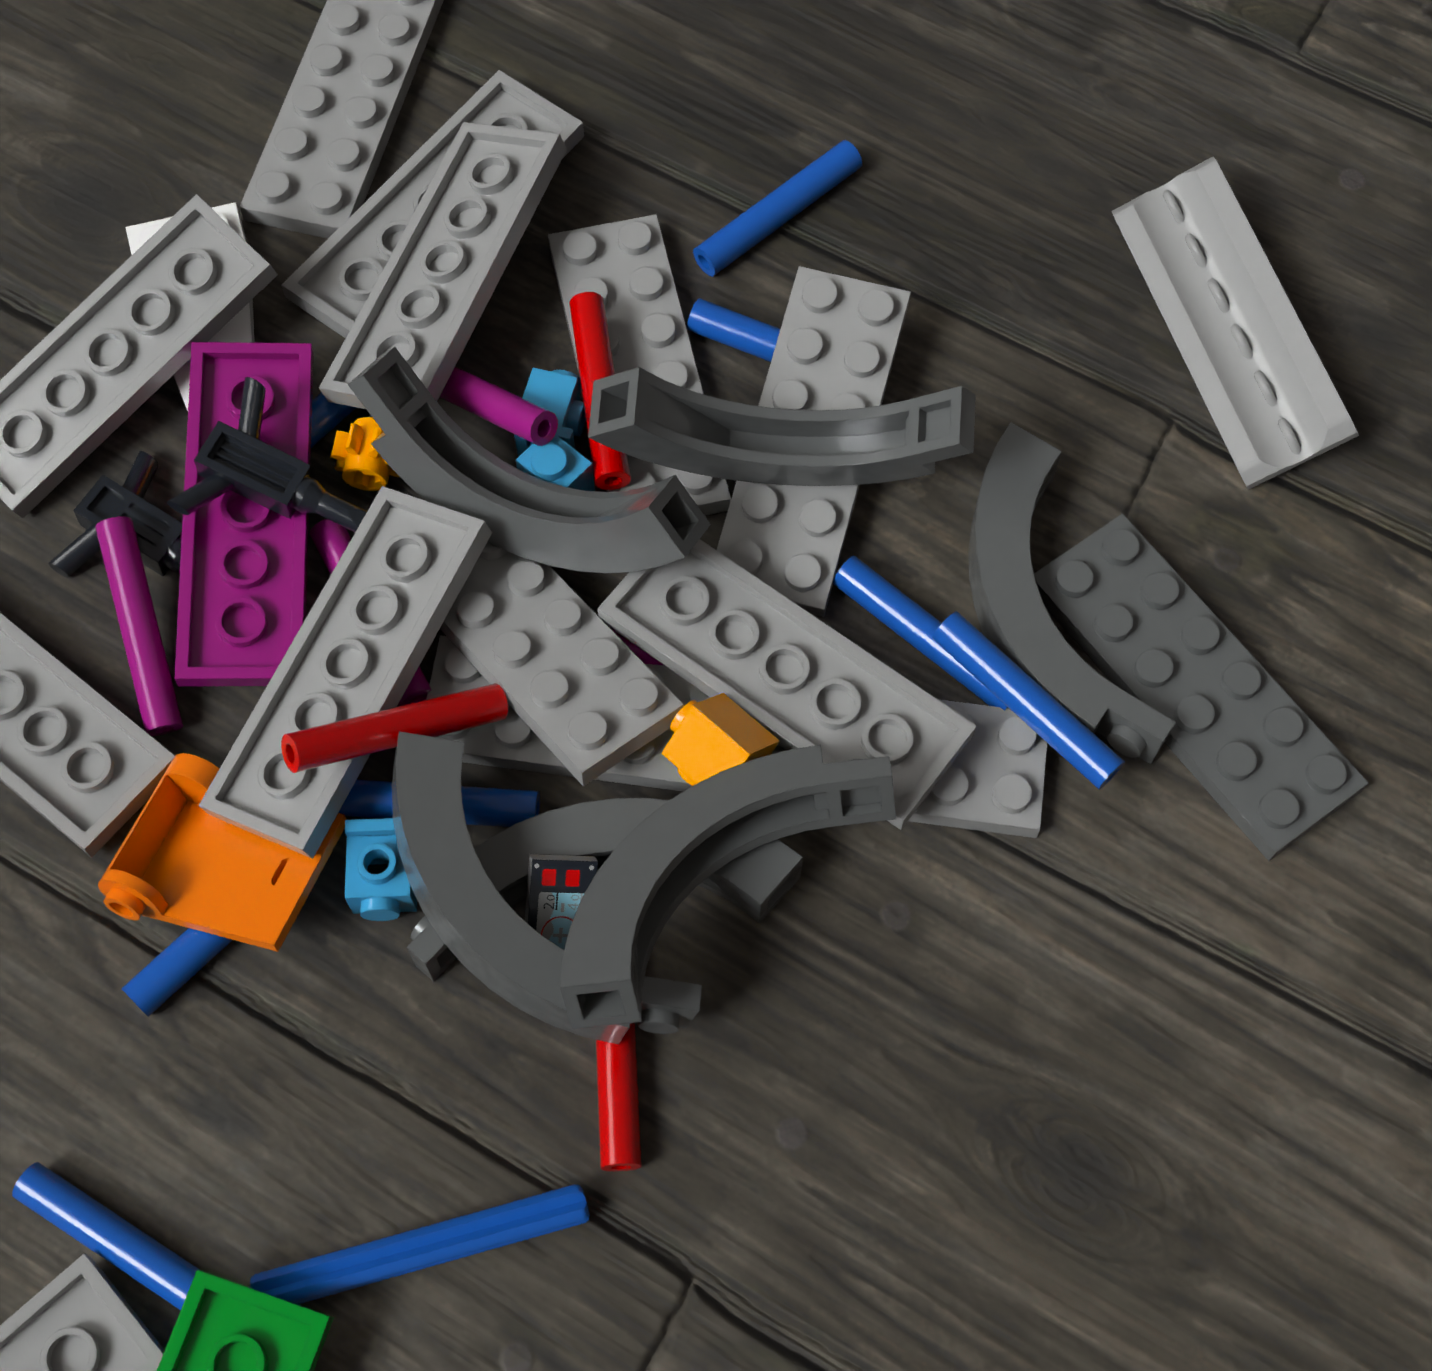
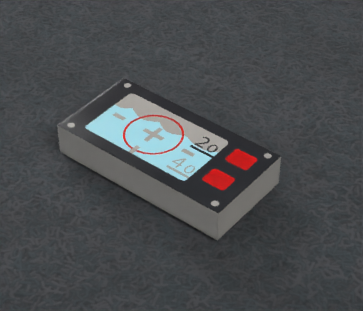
M529 854L525 922L540 935L563 950L565 949L569 928L579 903L597 873V859L594 856Z

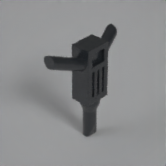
M245 377L238 430L218 421L194 459L199 475L205 479L167 501V504L175 511L183 515H190L231 490L286 518L291 519L295 511L318 514L353 532H356L367 513L366 510L327 492L314 479L311 465L260 441L266 388L260 382L250 377Z
M139 451L123 486L105 475L100 477L73 510L80 526L85 528L86 531L48 563L52 569L66 578L70 577L101 550L95 528L96 524L108 518L125 516L133 520L143 565L161 576H164L169 569L174 572H180L182 523L143 499L159 467L158 462L151 455L144 451Z

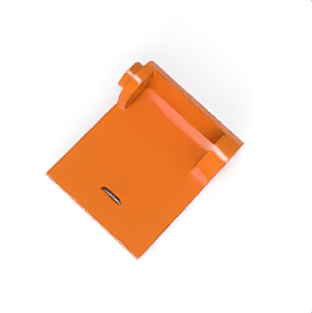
M180 753L175 755L98 883L100 891L106 896L103 901L105 906L115 914L129 920H139L142 915L279 952L345 829V820H347L345 815L337 814L314 858H309L206 813L198 805L220 768L192 754Z

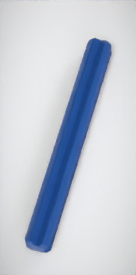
M576 1184L260 1272L250 1278V1287L296 1304L319 1299L586 1223L589 1220V1209L582 1187Z

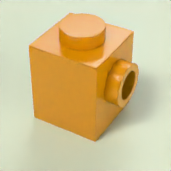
M721 693L700 702L692 700L676 714L670 725V729L674 734L661 754L678 768L680 776L693 786L726 769L756 758L771 755L780 740L725 693Z

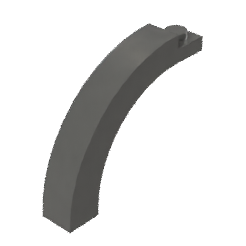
M396 347L379 356L348 384L383 430V433L371 445L387 464L426 501L484 520L492 531L488 542L520 557L553 567L581 572H635L661 567L685 558L711 525L676 475L655 484L633 490L596 492L553 484L522 472L483 448L447 415Z
M637 367L593 382L588 438L638 459L677 470L722 479L796 486H841L882 483L935 474L936 461L973 453L976 395L965 387L958 386L909 400L866 408L844 410L781 409L748 405L707 396L665 381L641 367Z
M1010 422L997 443L986 467L971 524L968 550L969 581L974 608L983 635L1095 735L1098 732L1105 736L1108 743L1117 752L1130 758L1139 757L1152 764L1176 722L1123 691L1087 664L1064 639L1042 602L1031 563V519L1037 504L1053 481L1062 451Z
M399 731L392 779L393 823L398 851L409 884L420 907L441 940L465 968L490 990L518 1009L551 1026L582 1037L619 1044L628 1031L630 1023L572 1029L560 990L564 950L540 935L519 917L502 898L487 876L474 850L466 826L462 805L461 770L465 742ZM645 976L642 987V1022H639L638 1027L644 1031L659 1034L676 1033L679 1027L687 1028L699 1012L702 985Z
M821 745L778 752L726 769L691 786L663 804L638 824L614 849L597 871L579 903L569 928L562 957L560 990L572 1029L642 1022V987L646 967L653 947L665 924L678 906L699 884L733 859L766 843L804 831L896 819L890 757L853 759L823 764Z
M613 798L582 802L554 809L507 828L474 848L487 876L502 898L512 907L527 897L529 854L594 856L598 861V871L614 849L636 826L669 800ZM777 839L733 859L711 874L698 886L708 889L730 901L760 924L801 878L803 857ZM424 916L413 929L410 937L412 942L406 948L415 966L435 982L457 957L444 944L427 917Z

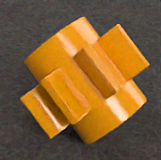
M363 417L355 420L354 423H351L349 433L336 431L331 457L337 460L335 469L343 471V480L352 487L367 491H377L382 486L385 487L388 484L389 475L400 477L371 445L383 433V430L373 417Z

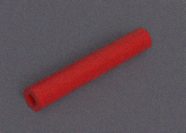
M596 292L579 293L572 297L569 302L588 433L593 382L615 374L604 299ZM589 438L596 486L603 490H617L627 486L631 481L627 454L611 449Z
M494 683L284 734L281 740L282 754L288 769L292 773H297L395 748L399 731L438 737L504 720L508 715V701L502 687Z
M635 1022L630 1023L628 1031L619 1044L596 1040L601 1170L618 1172L641 1168Z

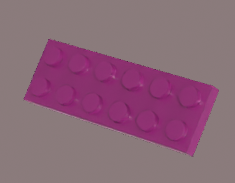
M191 343L184 491L205 479L199 475L194 459L217 422L221 421L238 430L245 377L257 380L266 388L260 441L310 465L314 363L312 343ZM229 490L190 515H183L174 678L178 686H267L306 619L309 513L295 511L291 519Z

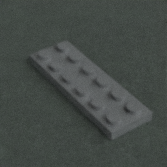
M1123 513L1034 573L1035 582L1044 606L1105 676L1123 691L1176 722L1165 744L1268 861L1361 793L1368 785L1367 780Z

